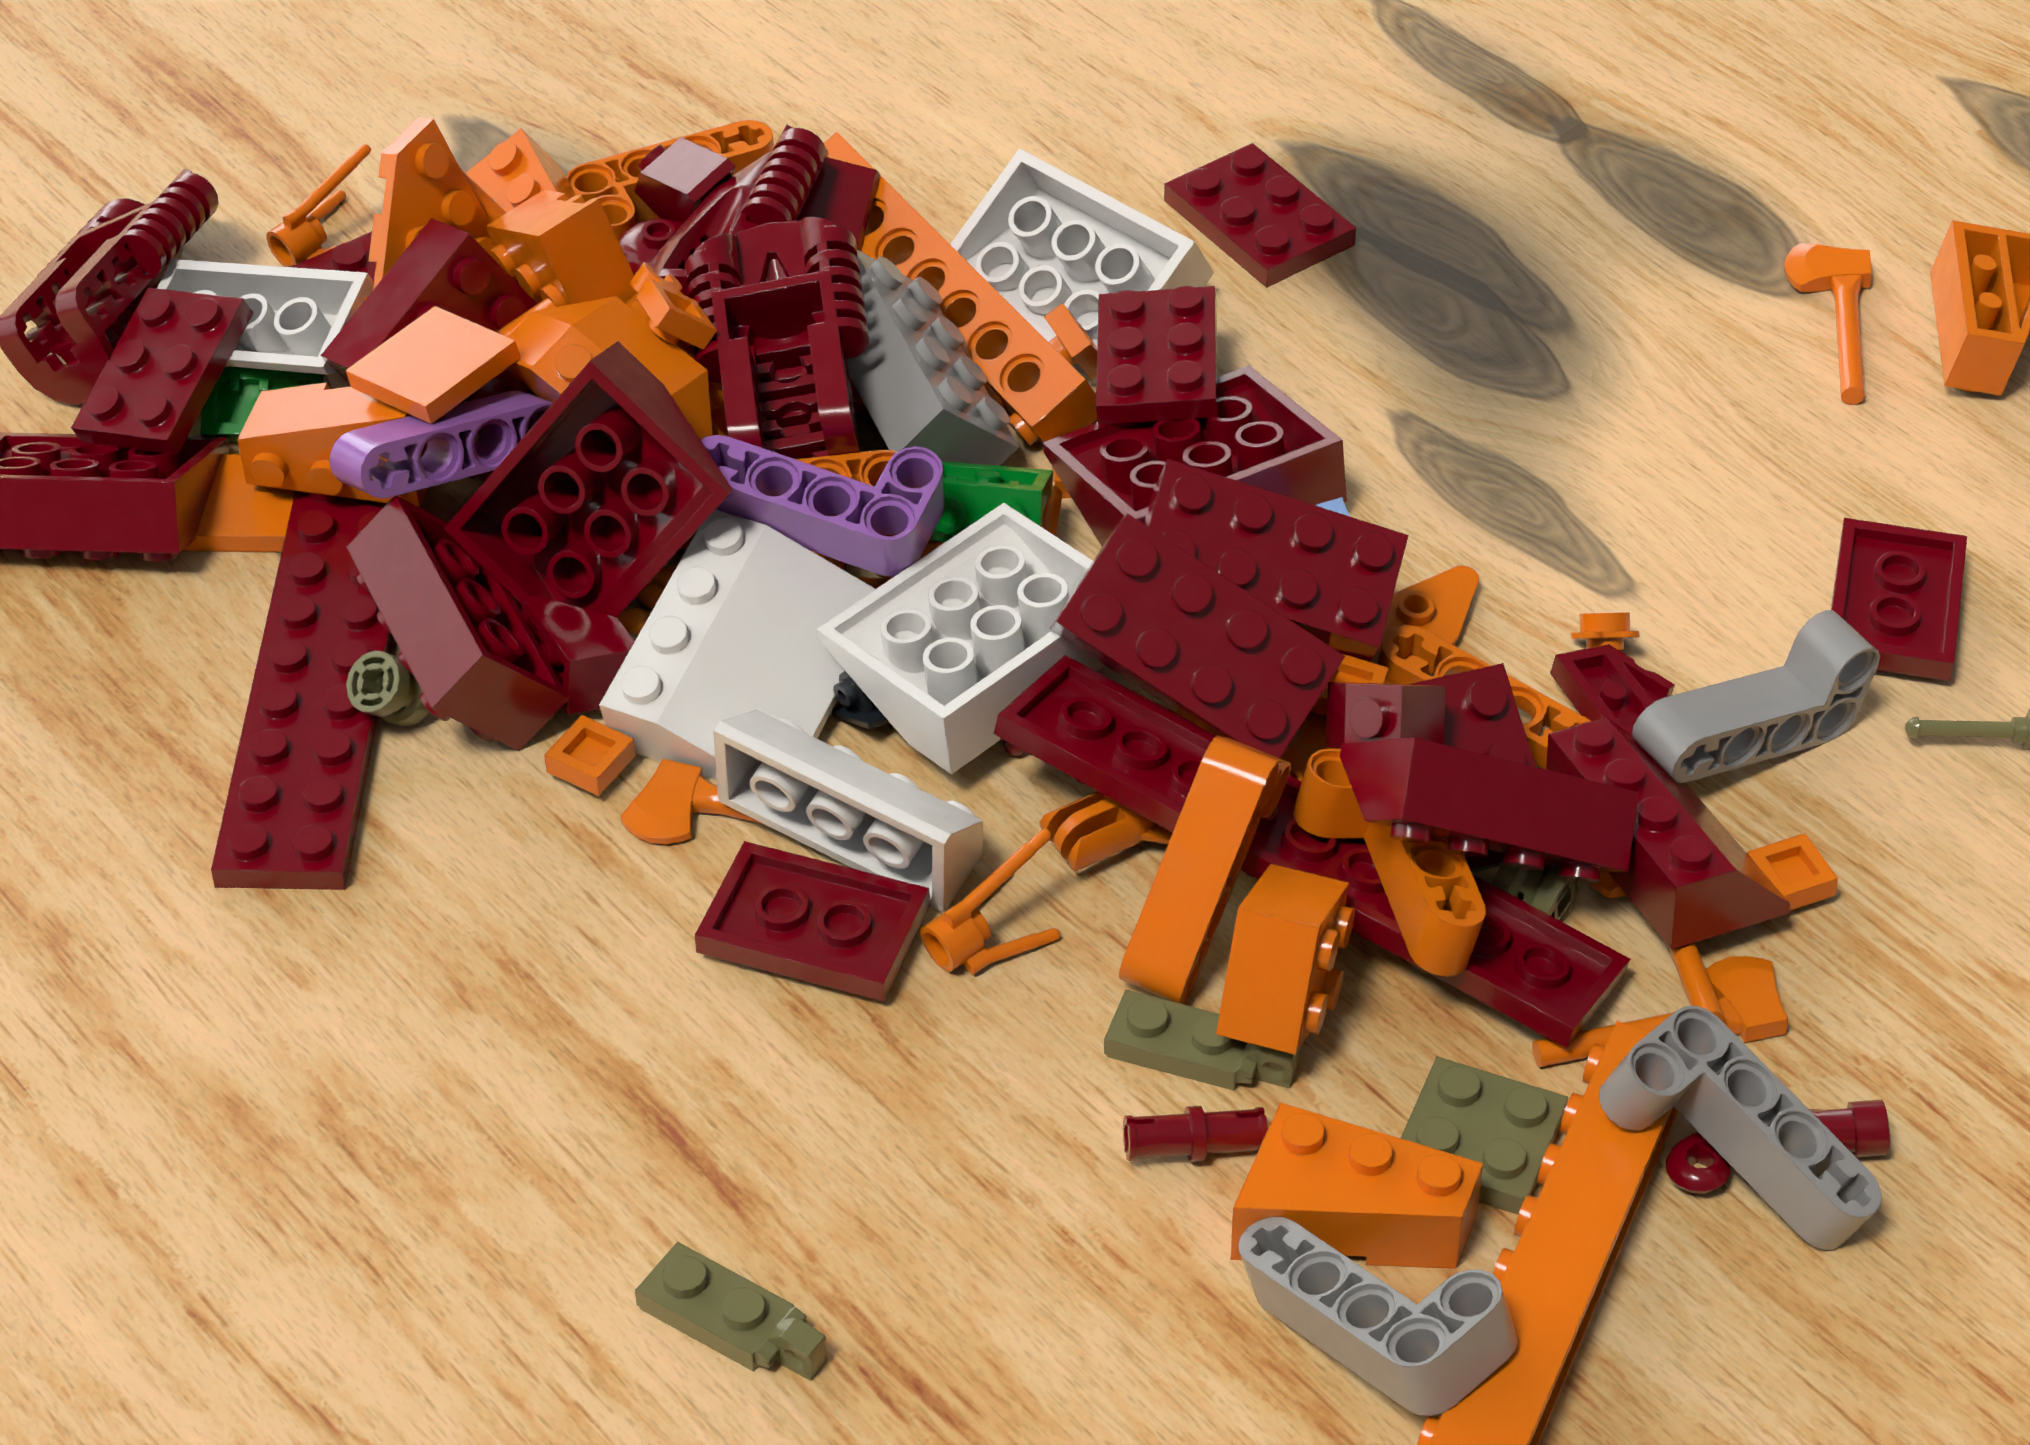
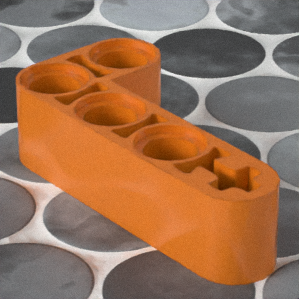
M755 120L738 121L682 137L728 158L736 166L733 175L766 153L772 152L774 148L772 129L767 124ZM679 138L583 163L572 168L567 173L566 178L575 194L582 196L585 202L592 198H599L618 239L621 233L638 223L660 219L634 192L641 172L637 167L642 159L656 146L662 144L667 150Z
M1216 736L1212 740L1200 763L1124 954L1119 970L1120 980L1172 1002L1185 1003L1199 976L1261 818H1269L1282 796L1290 773V762L1231 738Z
M1323 749L1313 753L1308 760L1293 809V816L1297 824L1306 832L1318 837L1364 838L1409 954L1414 962L1423 970L1439 976H1454L1465 971L1486 915L1484 901L1465 856L1448 852V840L1432 837L1430 844L1409 843L1390 838L1391 827L1365 821L1339 757L1341 749Z

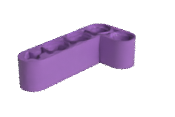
M521 390L508 391L460 403L433 424L412 415L352 430L343 434L334 443L330 452L329 464L332 474L340 482L377 498H390L495 470L553 403ZM532 418V423L528 429V424L530 422V419ZM480 430V436L477 442L475 443L476 435ZM427 443L425 454L421 457L422 449Z
M713 435L701 439V442L733 489L716 510L765 524L810 551L879 575L896 576L917 562L943 514L945 507L943 466L936 453L927 448L914 446L896 452L888 461L874 487L728 436Z

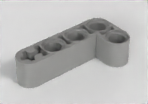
M1825 610L1809 619L1800 629L1784 666L1657 700L1648 706L1636 720L1632 731L1633 740L1678 783L1690 782L1828 743L1843 734L1856 718L1880 660L1879 651L1835 611Z
M1685 1006L1675 1011L1634 1045L1600 1087L1599 1100L1603 1111L1610 1120L1628 1130H1643L1651 1126L1674 1106L1790 1227L1811 1246L1822 1250H1835L1844 1245L1881 1205L1882 1193L1872 1173L1716 1015L1707 1009L1699 1006Z
M1285 1217L1261 1219L1250 1225L1241 1235L1238 1244L1239 1252L1258 1303L1270 1314L1392 1400L1417 1415L1432 1416L1449 1410L1507 1361L1516 1349L1518 1342L1516 1330L1501 1283L1492 1273L1472 1269L1458 1272L1446 1279L1420 1303L1416 1304L1296 1222Z

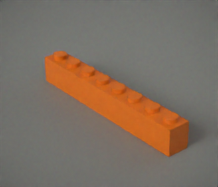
M1616 1021L1606 1046L1597 1043L1593 1045L1583 1073L1582 1081L1588 1084L1584 1095L1571 1094L1560 1127V1132L1566 1134L1561 1146L1549 1144L1544 1154L1537 1180L1538 1184L1543 1185L1538 1198L1530 1195L1525 1197L1514 1230V1235L1520 1237L1514 1251L1507 1248L1502 1249L1493 1271V1275L1501 1283L1518 1338L1516 1349L1507 1361L1460 1402L1442 1413L1441 1417L1437 1415L1427 1416L1417 1445L1540 1444L1679 1114L1673 1106L1651 1126L1643 1130H1628L1610 1120L1601 1107L1599 1100L1600 1087L1634 1045L1651 1031Z

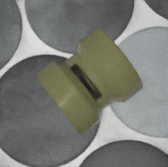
M372 651L361 656L352 666L348 674L346 688L347 696L355 708L371 716L381 717L386 722L403 727L415 725L427 716L429 711L420 700V694L423 691L415 676L402 665L397 657L382 651Z
M1502 862L1492 885L1564 922L1577 900L1582 882L1559 877L1560 866L1544 864V870H1529L1507 866Z

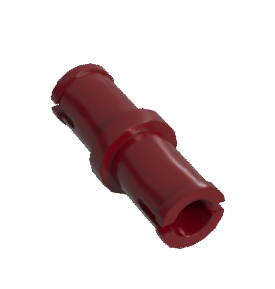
M1186 1106L1184 1114L1136 1117L1125 1115L1123 1118V1144L1126 1159L1128 1161H1135L1139 1158L1187 1155L1190 1162L1205 1161L1207 1154L1258 1152L1268 1130L1267 1117L1264 1115L1265 1110L1263 1107H1255V1109L1204 1112L1202 1106Z

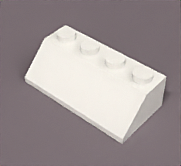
M172 259L157 289L244 298L253 311V315L226 366L332 374L337 371L320 355L364 302V297H368L373 291L374 282L368 273Z
M756 709L721 720L713 730L719 802L853 869L927 887L930 889V907L942 913L945 912L983 855V820L976 817L968 807L956 801L945 802L922 791L912 780L898 773L888 774L863 762L849 748L840 745L831 746L808 735L801 726L789 719H776Z

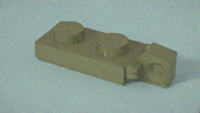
M1126 989L1104 1038V1054L1109 1058L1233 1091L1237 1083L1251 1084L1253 1079L1290 1088L1297 1070L1299 1053L1297 1052L1294 1055L1216 1035L1219 1019L1218 1013Z
M678 1241L635 1289L636 1305L642 1311L753 1372L759 1365L770 1368L774 1362H777L811 1381L827 1362L828 1357L826 1356L824 1343L826 1336L807 1324L806 1314L794 1307V1304Z

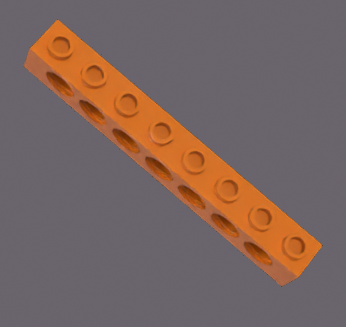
M838 132L834 133L824 142L826 150L828 149L829 158L874 169ZM880 175L860 251L876 260L880 256L885 257L903 275L912 280L921 277L937 290L942 298V303L939 305L945 318L950 320L960 330L964 337V342L961 346L967 357L973 360L987 377L984 387L989 396L1012 413L1009 417V425L1028 446H1031L1037 440L1043 445L1042 442L1092 424L1097 419L1096 393L1086 379Z

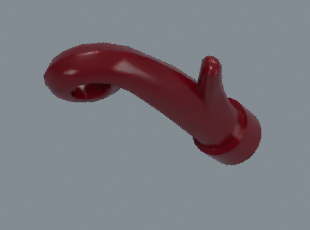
M1882 1099L1848 1102L1847 1108L1809 1109L1856 1158L1889 1154V1122L1886 1106ZM1694 1132L1676 1143L1665 1160L1666 1172L1671 1181L1682 1190L1691 1193L1706 1194L1713 1192L1725 1184L1730 1176V1164L1699 1132ZM1700 1163L1707 1166V1168H1697L1693 1165Z

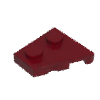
M1610 644L1556 654L1550 671L1551 676L1582 716L1590 721L1608 718L1631 734L1633 726L1641 713L1655 701L1671 696L1675 684L1659 674L1641 668L1635 663L1634 659Z

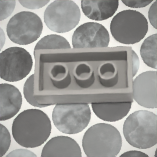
M857 250L870 341L865 352L847 360L849 376L888 449L898 452L904 448L916 446L931 450L936 453L941 461L1000 466L1019 448L1006 426L1010 422V418L1003 407L989 396L984 387L987 377L982 369L973 360L968 358L961 346L964 342L962 333L942 313L939 307L942 303L940 294L925 279L917 277L915 280H912L903 275L885 257L880 256L876 260Z

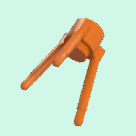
M364 144L357 149L297 208L283 216L282 223L267 232L266 240L275 258L284 267L299 264L337 246L326 249L322 248L321 244L326 242L327 236L319 221L345 200L346 192L339 190L326 200L324 199L370 154L371 147Z
M1042 829L961 902L920 929V936L925 949L935 963L944 971L951 972L963 964L967 971L974 975L990 963L1038 948L1060 938V931L1056 928H1051L985 949L984 941L991 937V931L986 919L977 909L981 903L1051 839L1052 834L1050 830Z

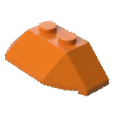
M617 296L532 311L508 336L516 341L521 358L506 370L538 397L552 403L590 360L619 341L664 384L699 439L713 436L708 370L679 346L671 344L656 335L649 328L648 321Z

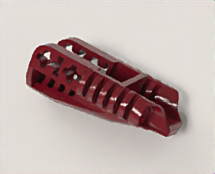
M786 124L772 152L766 153L711 191L652 259L650 266L653 271L663 279L667 274L674 276L682 285L681 293L688 297L685 263L694 254L696 248L705 240L722 233L735 235L737 232L765 223L796 221L829 155L828 149L826 150L825 144L820 137L809 130L793 128Z
M184 169L151 203L143 204L129 198L116 199L106 203L0 315V347L15 369L34 389L55 401L72 405L85 403L147 288L157 289L172 259L181 260L184 245L216 212L219 201L218 194L213 185L199 174ZM32 320L37 326L31 328L25 335L24 332L27 329L26 322ZM58 356H60L66 362V364H63L61 360L58 358Z
M806 217L801 221L765 223L737 232L735 235L727 233L714 235L705 240L696 248L694 254L687 259L685 263V276L688 297L697 301L717 330L704 350L693 345L695 360L708 370L709 381L722 382L729 437L793 459L860 452L847 360L865 352L869 346L870 337L867 328L864 295L862 294L856 239L853 233L846 228L839 227L834 222L818 217Z

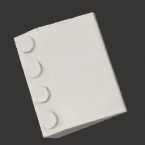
M1020 148L950 244L1048 342L1057 335L1044 316L1061 303L1067 307L1083 326L1097 347L1099 294L1117 293L1123 290L1150 291L1175 289L1182 286L1204 287L1214 274L1195 241ZM1078 364L1074 366L1085 379L1096 384V379L1092 381Z
M1005 503L816 629L818 640L906 742L950 774L956 772L1002 739L993 734L998 714L1064 655L1096 672L1105 666L1049 629L1093 560Z
M715 510L697 530L600 702L599 706L605 725L634 738L637 755L661 762L662 759L702 767L703 776L717 780L713 730L721 720L757 709L776 719H789L801 726L808 735L817 739L838 700L834 694L833 686L839 682V675L845 670L818 640L816 629L874 591L875 588L765 524Z

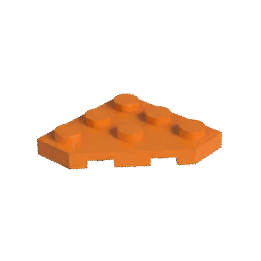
M417 118L381 153L378 177L386 179L382 214L374 213L369 261L376 262L373 290L431 218L469 233L488 253L489 250L495 247L485 227L490 224V221L435 120L432 118Z

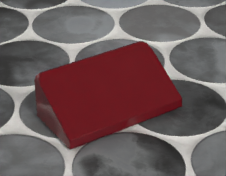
M827 157L796 221H801L806 217H818L834 222L839 227H844L853 233L856 239L857 250L860 251L880 177L879 172L876 169Z

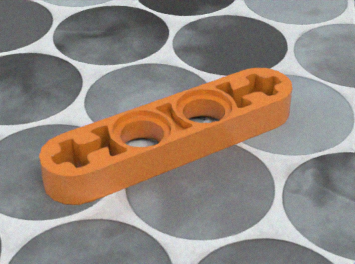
M1412 625L1394 627L1385 634L1381 643L1378 661L1379 665L1389 668L1386 680L1391 684H1411L1491 666L1431 632ZM1410 653L1414 654L1408 657L1406 660L1401 659L1407 657ZM1507 675L1517 708L1526 711L1532 718L1529 723L1523 724L1534 762L1536 765L1546 769L1548 734L1591 721ZM1543 726H1547L1545 727L1543 736H1540Z

